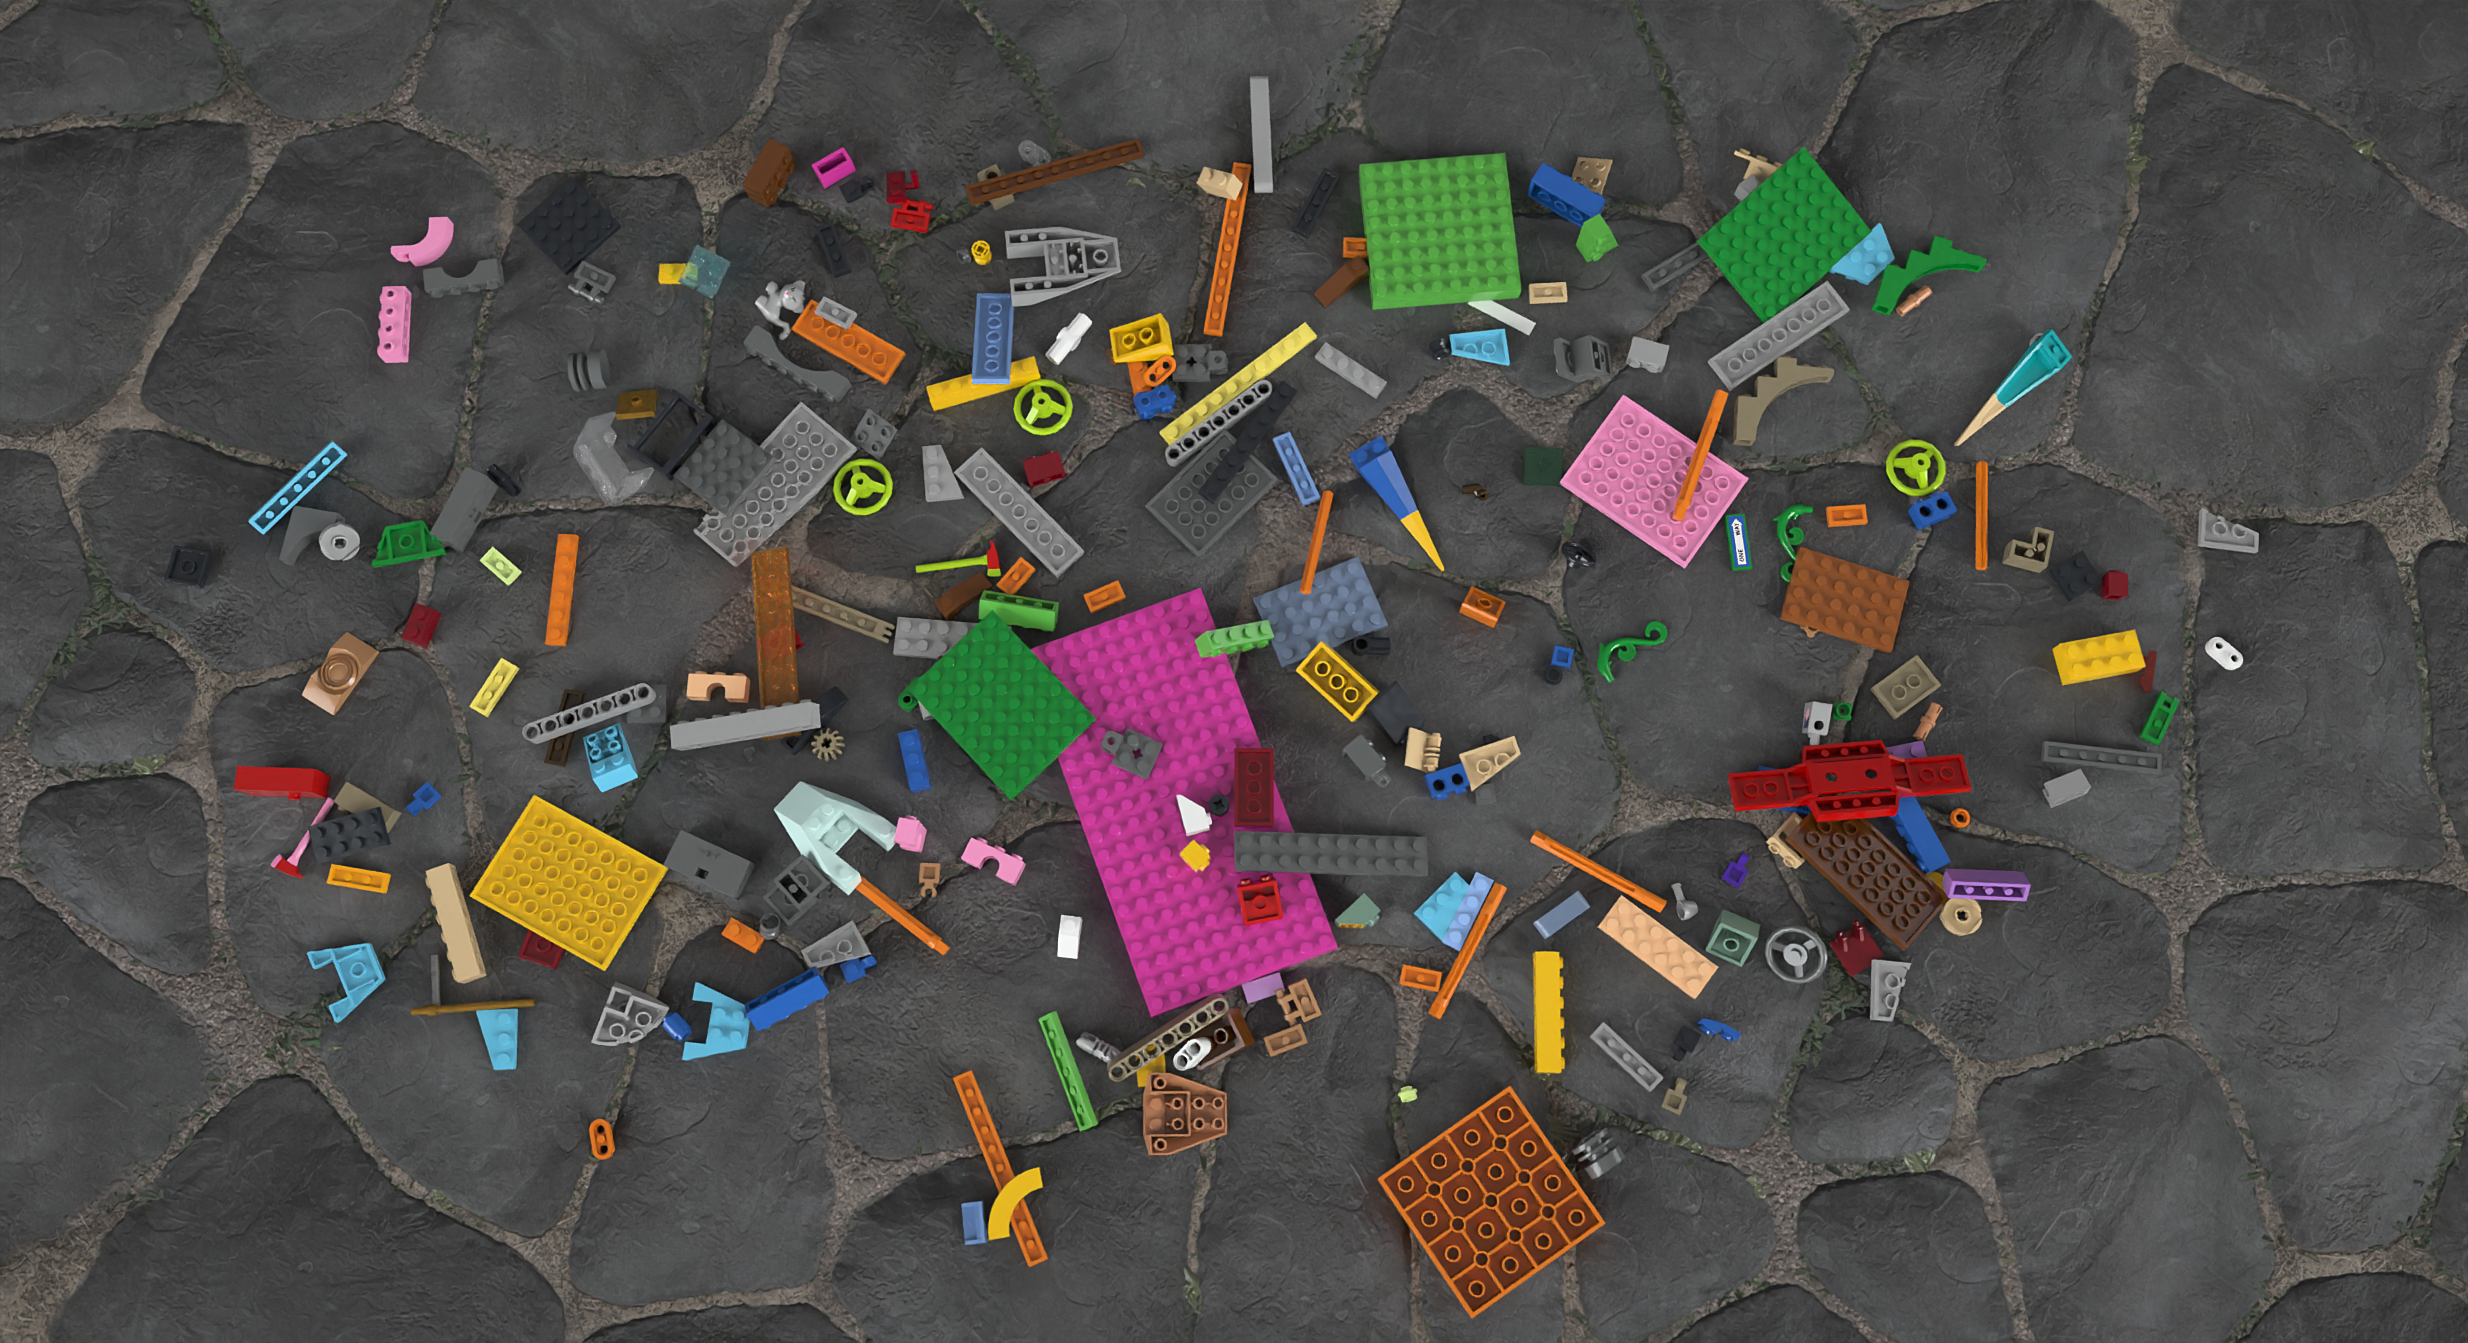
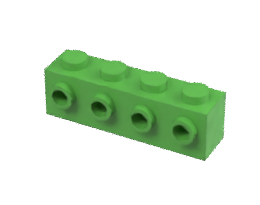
M984 590L979 603V619H983L993 610L1006 625L1054 631L1057 624L1059 602Z
M1264 620L1206 631L1195 640L1201 658L1217 657L1221 654H1232L1240 650L1247 651L1255 647L1263 648L1269 645L1268 642L1274 638V634L1269 621Z

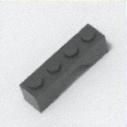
M496 258L478 261L474 271L461 278L449 276L442 267L423 270L425 291L434 298H441L443 295L449 294L460 295L462 292L468 291L478 292L481 289H497L500 286H504L503 268Z

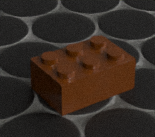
M770 138L768 139L742 183L750 200L767 208H770L771 204L776 202L780 189L785 187L787 177L790 173H793L796 166L789 147Z

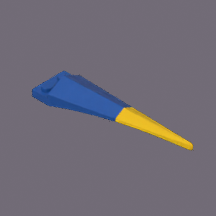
M1382 436L1351 452L1348 456L1357 471L1395 513L1439 569L1444 571L1443 564L1392 451H1390Z

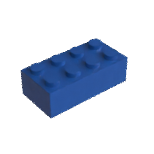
M1542 163L1532 178L1527 194L1531 199L1581 228L1585 221L1598 214L1601 215L1606 202L1599 193L1588 190L1585 185L1578 184L1570 176L1561 174L1553 166Z

